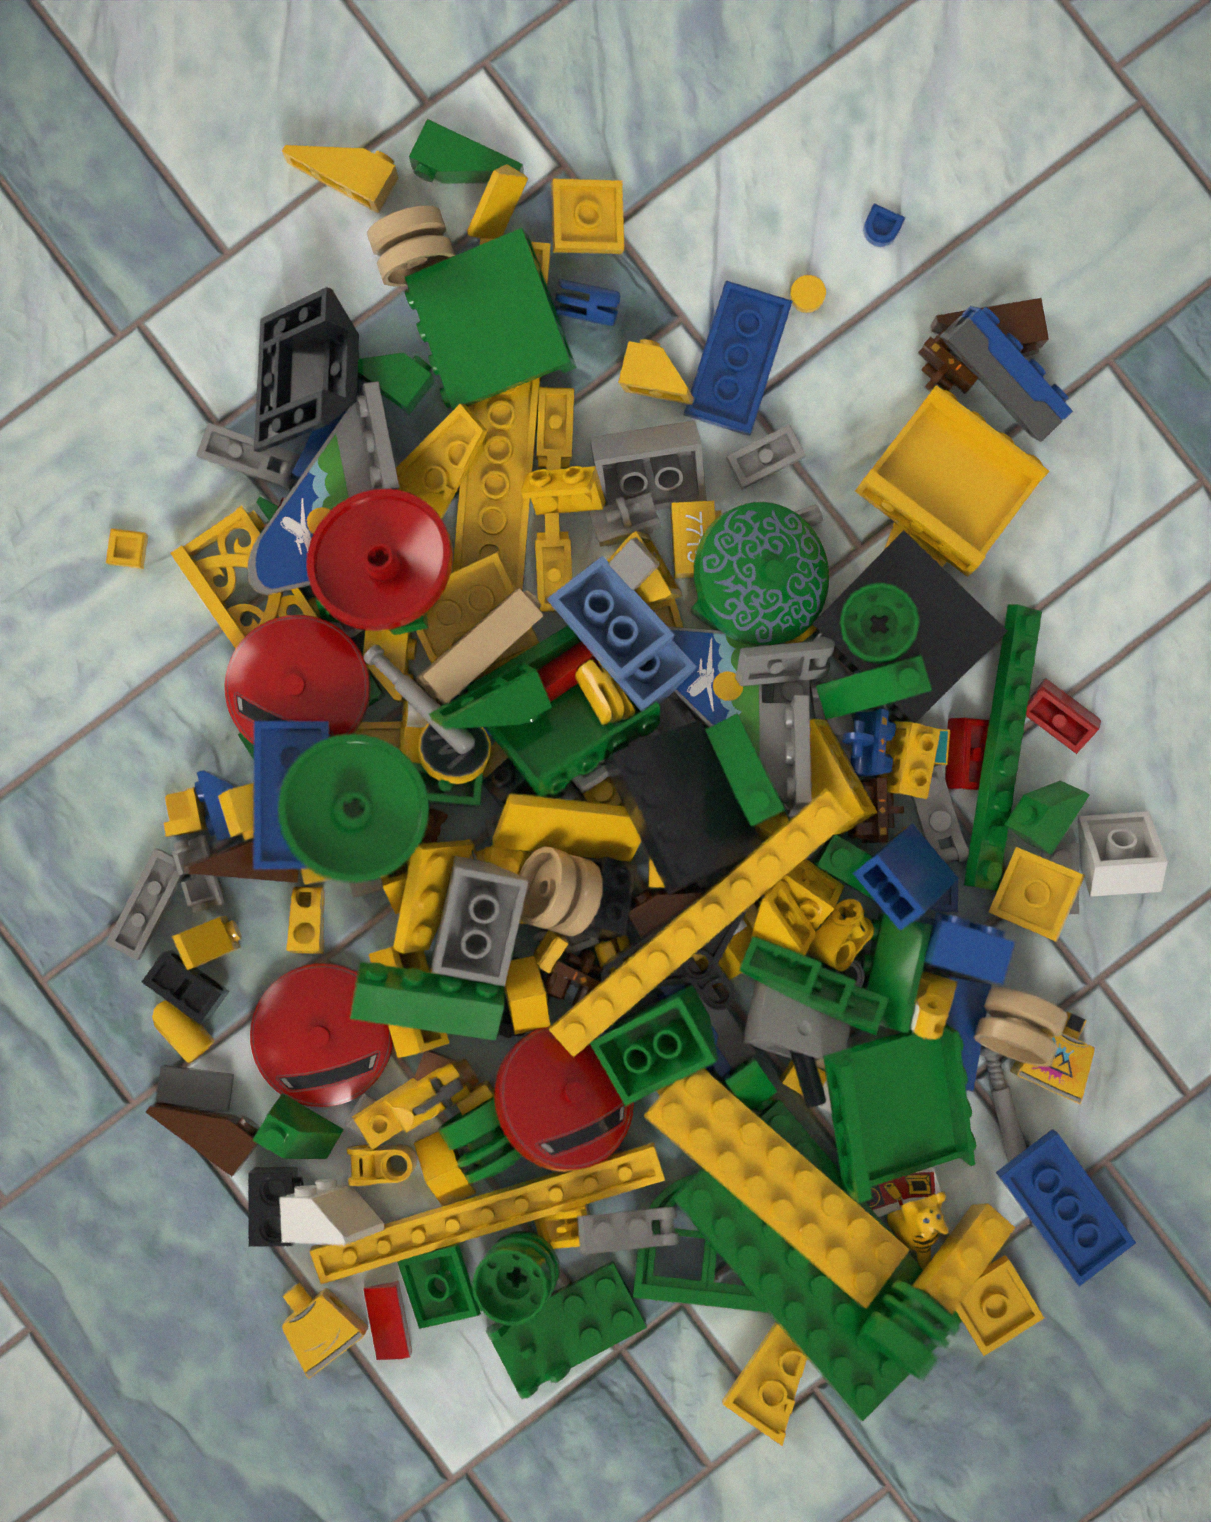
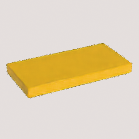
M509 794L492 837L493 848L534 852L542 847H551L573 856L589 858L607 856L629 862L632 861L641 843V839L625 806Z

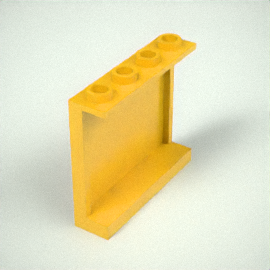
M936 385L868 472L855 492L968 577L980 566L986 557V553L1039 482L1049 473V470L1042 465V462L1036 456L1027 454L1017 447L1008 435L998 432L988 425L979 413L970 411L959 403L954 394L947 390H942Z

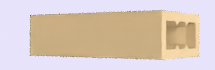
M519 588L513 591L420 673L415 680L439 705L447 704L544 616L539 611L541 607L540 602L528 590L523 592Z

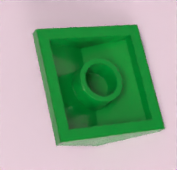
M453 1244L397 1261L419 1329L472 1318L481 1314L473 1296V1287L459 1244Z

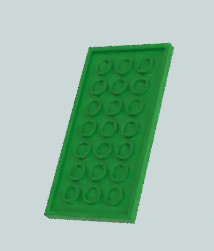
M776 1099L758 1117L852 1198L843 1190L841 1173L781 1100ZM703 1168L671 1197L857 1419L863 1422L910 1375L877 1350L860 1333L874 1311L889 1318L893 1315L883 1303L885 1295L892 1296L902 1302L891 1290L896 1280L903 1281L912 1286L922 1273V1268L909 1253L906 1254L868 1307L864 1308ZM852 1198L890 1232L866 1202L858 1203ZM956 1311L953 1314H949L958 1325L962 1322ZM938 1329L945 1337L948 1336L947 1333ZM931 1342L927 1345L931 1351L937 1347Z

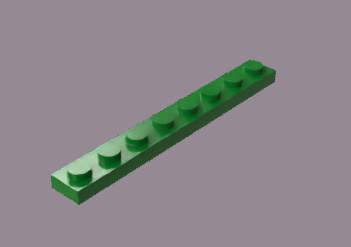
M1019 604L1007 605L1004 625L1007 632L1002 637L964 880L965 886L995 891L999 888L1008 837V827L1004 824L1011 815L1013 795L1042 611Z

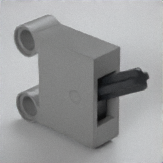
M855 960L846 970L840 971L844 976L856 980V986L860 987L863 984L864 971ZM829 966L825 968L835 973L839 972ZM755 980L742 1043L792 1058L805 1105L808 1108L823 1105L827 1101L817 1067L825 1069L824 1055L846 1049L850 1025L805 1006Z

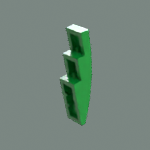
M754 936L752 937L741 964L740 972L805 1006L876 1035L889 998L856 986V980L822 968V962Z

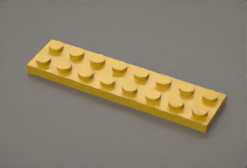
M704 1069L668 1085L644 1115L649 1122L860 1306L868 1307L910 1250Z

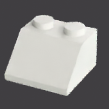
M1149 811L1078 816L1082 874L1085 875L1084 880L1090 897L1162 891L1168 861Z
M337 1179L316 1180L315 1185L295 1187V1193L280 1197L282 1242L346 1245L384 1230V1222L353 1186L337 1185Z

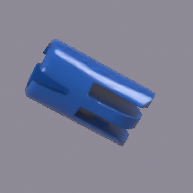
M559 278V287L590 294V298L571 293L556 292V301L587 309V312L555 306L558 315L607 326L615 324L618 311L607 307H617V304L620 303V292Z

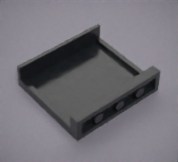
M903 530L812 624L817 628L813 633L816 638L826 637L834 641L835 647L842 653L838 659L852 673L857 669L862 672L892 662L883 664L865 662L850 651L844 642L840 624L843 607L853 593L867 585L877 583L893 585L908 594L916 606L919 625L915 641L907 653L895 661L918 654L922 655L932 691L895 701L889 709L902 722L909 718L912 722L916 723L1007 630ZM874 617L871 619L873 627L870 631L874 634L878 631L885 634L888 632L886 629L888 620L885 617L881 620Z

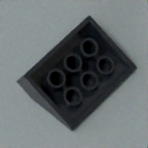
M700 720L637 742L613 753L604 763L668 895L744 860L762 844L755 827L750 825Z

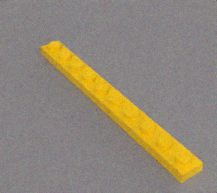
M825 789L552 1024L549 1031L573 1057L577 1055L851 819V816L832 794Z
M653 1142L610 1155L605 1160L588 1168L567 1172L557 1171L384 1224V1230L346 1245L317 1244L312 1246L309 1252L320 1284H324L665 1181V1175Z

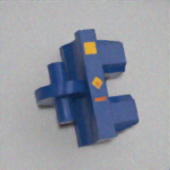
M877 709L872 712H855L853 732L844 733L842 736L844 744L852 745L851 765L858 777L879 775L892 771L893 758L890 754H886L885 751L886 741H891L895 736L896 724L888 719L889 711Z

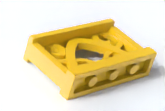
M242 505L204 533L170 553L235 649L245 636L259 625L275 619L277 616H287V609L291 605L298 606L302 610L303 615L321 619L315 597L308 600L301 589L303 587L292 589L291 591L294 595L283 596V592L270 594L264 612L250 604H238L228 608L225 602L231 597L236 586L234 567L248 568L250 552L265 525L255 510L249 513ZM234 529L248 531L251 537L250 545L241 547L238 537L234 542V552L236 554H228L226 540L229 533ZM215 541L218 542L221 555L210 556L196 561L194 558L196 554ZM220 568H226L228 574V583L224 587H217L214 583L216 576L222 575L224 577L223 571ZM251 612L261 618L258 624L252 618L251 625L243 626L241 617L244 613Z

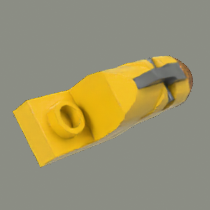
M465 1058L459 1062L453 1060L446 1066L434 1070L418 1081L414 1078L410 1079L352 1116L369 1147L373 1150L402 1130L408 1133L426 1120L437 1116L451 1105L456 1104L474 1091L473 1086L478 1084L479 1080Z

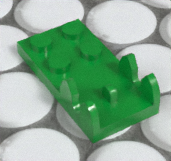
M611 1261L553 1292L543 1309L534 1319L521 1325H503L497 1322L487 1327L486 1333L511 1378L519 1397L526 1399L531 1397L544 1382L549 1380L551 1383L559 1382L574 1366L646 1329L647 1324L614 1261Z

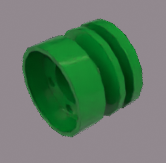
M877 583L864 586L851 595L843 607L840 624L844 642L855 656L865 662L883 664L893 662L907 653L915 641L919 619L916 606L908 594L896 586ZM875 617L877 620H881L885 617L888 620L886 623L888 632L885 634L881 631L875 634L870 631L873 627L871 619Z
M494 1096L464 1115L459 1112L438 1128L449 1150L467 1146L468 1151L457 1161L460 1168L476 1162L464 1175L468 1183L493 1177L515 1164L522 1156L513 1147L501 1128L496 1113Z
M513 1231L500 1237L476 1267L472 1279L473 1296L479 1309L491 1320L503 1325H521L534 1319L543 1309L554 1291L560 1275L559 1259L553 1247L543 1237L529 1231ZM516 1267L521 1268V1274H523V1275H525V1276L520 1275V1269H518V1268H516Z
M896 1280L891 1290L902 1302L892 1296L885 1295L883 1303L893 1315L889 1318L874 1311L860 1333L892 1362L917 1379L924 1381L938 1361L927 1345L931 1342L936 1346L946 1349L950 1342L938 1329L948 1335L955 1336L960 1326L946 1312V1309L930 1295L918 1288H913L903 1281Z

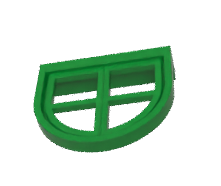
M695 1174L683 1177L667 1186L657 1195L648 1209L673 1207L676 1202L671 1197ZM652 1220V1234H660L659 1220ZM675 1228V1233H679V1236L705 1239L701 1281L655 1276L653 1274L656 1247L638 1248L635 1280L633 1281L632 1291L633 1298L768 1313L745 1285L714 1282L717 1251L700 1231Z

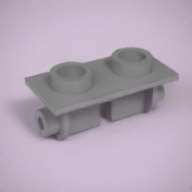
M205 835L173 844L175 851H172L179 876L187 874L183 872L185 864L212 854ZM191 874L192 880L181 882L187 907L191 906L193 913L224 904L222 886L217 876Z

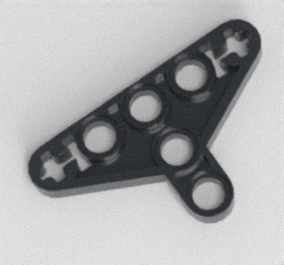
M696 900L608 959L601 970V981H604L611 974V968L615 967L618 969L627 961L625 957L633 956L640 947L648 943ZM748 908L694 953L704 955L708 959V966L704 971H691L688 968L687 959L655 988L691 983L705 1004L711 1009L724 1010L729 1008L735 999V988L731 979L718 962ZM716 983L726 985L729 989L728 997L723 1001L712 1000L708 995L709 988Z

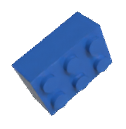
M937 912L934 918L924 917L923 923L932 925L924 962L1003 985L1015 941L1004 939L1006 931L971 923L966 919Z

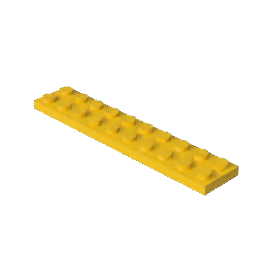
M480 238V245L493 239ZM532 242L548 286L551 243ZM540 377L468 406L469 410L487 429V433L459 488L453 571L498 551L515 589L520 588L522 591L530 498L523 499L521 489L528 472H533Z

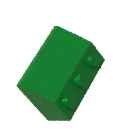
M879 913L878 919H872L871 921L874 926V934L870 939L872 940L870 954H864L861 962L865 976L862 988L889 998L880 1026L908 1033L932 925L913 921L900 931L888 915Z
M692 984L610 1025L590 1043L625 1106L718 1060L710 1015Z

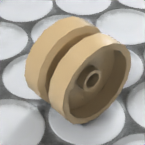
M434 206L406 208L391 213L370 226L367 236L374 255L380 256L377 266L385 285L406 286V276L455 256L450 239L443 236L446 227L439 208Z
M542 847L534 851L525 861L519 873V876L528 879L520 916L521 921L532 926L548 928L550 931L567 936H575L582 933L590 925L599 909L603 879L599 867L592 860L569 855L567 852L551 847Z
M1001 987L990 989L984 1007L992 1017H985L979 1020L974 1039L982 1046L1008 1058L1036 1066H1051L1057 1051V1045L1050 1037L1062 1035L1068 1018L1067 1013L1054 1004L1031 994Z

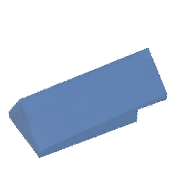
M601 556L548 597V602L639 710L643 711L655 702H658V704L663 703L696 669V665L673 641L674 633L609 566V562L604 556Z

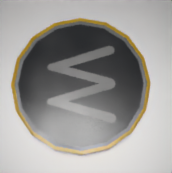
M428 723L419 737L418 757L422 767L431 777L439 781L440 778L449 781L451 784L472 781L483 773L490 758L491 742L486 730L483 727L465 728L474 737L475 744L470 751L460 754Z

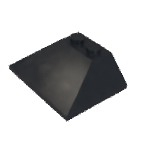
M325 287L260 319L254 451L260 453L327 426L357 401L359 333L331 288Z

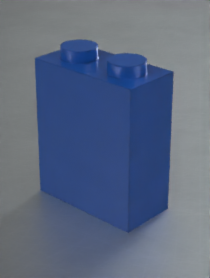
M913 823L891 839L853 873L900 931L924 914L959 879Z

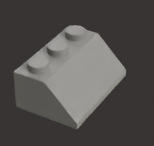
M695 420L590 437L594 466H596L606 500L604 507L615 504L616 498L623 497L625 501L647 493L651 494L655 510L671 508V503L707 501L702 445Z
M454 856L432 955V972L505 986L528 879L489 862Z

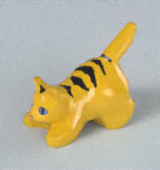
M945 1192L901 1205L902 1209L887 1215L888 1226L895 1232L898 1240L908 1248L916 1251L918 1265L922 1270L925 1269L931 1260V1246L936 1243L940 1233H948V1228L941 1212L942 1203L946 1199Z

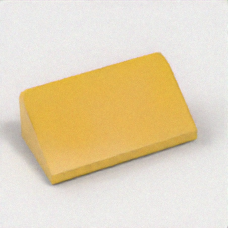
M508 164L494 170L468 227L467 234L471 237L490 239L503 236L528 181V177Z

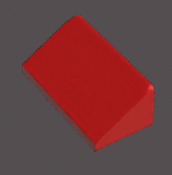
M582 641L537 670L550 702L578 684L575 678L576 672L584 663L593 660L597 667L601 668L596 657Z
M1046 678L1028 700L1026 716L1076 754L1100 729L1101 719Z
M966 717L948 719L947 730H950L948 763L945 770V781L948 789L979 790L989 720Z
M399 1281L364 1287L376 1359L410 1358L412 1347Z

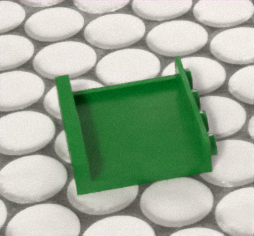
M523 228L514 230L405 277L408 289L404 290L405 296L411 309L417 310L420 319L416 323L417 330L424 343L428 342L432 354L428 355V360L434 374L441 377L444 387L440 388V394L447 408L451 407L454 410L459 404H465L468 407L560 369L563 373L577 368L530 236Z
M567 625L466 687V693L520 662L539 670L581 642V640L570 626ZM576 684L551 701L552 708L543 712L542 716L532 723L485 728L537 795L545 797L550 793L556 794L567 786L570 780L578 775L590 773L597 767L600 761L626 748L630 742L639 736L645 737L651 734L660 724V705L658 702H655L648 708L640 711L629 698L635 709V715L632 718L621 719V721L615 723L609 722L608 725L602 726L580 685Z
M945 1024L942 1035L937 1039L920 1037L910 1029L908 1033L900 1032L823 1056L842 1187L858 1203L872 1199L871 1187L958 1158L970 1166L976 1165L974 1156L976 1140L971 1132L970 1125L972 1108L967 1099L965 1086L968 1083V1076L963 1066L961 1055L964 1044L959 1031Z

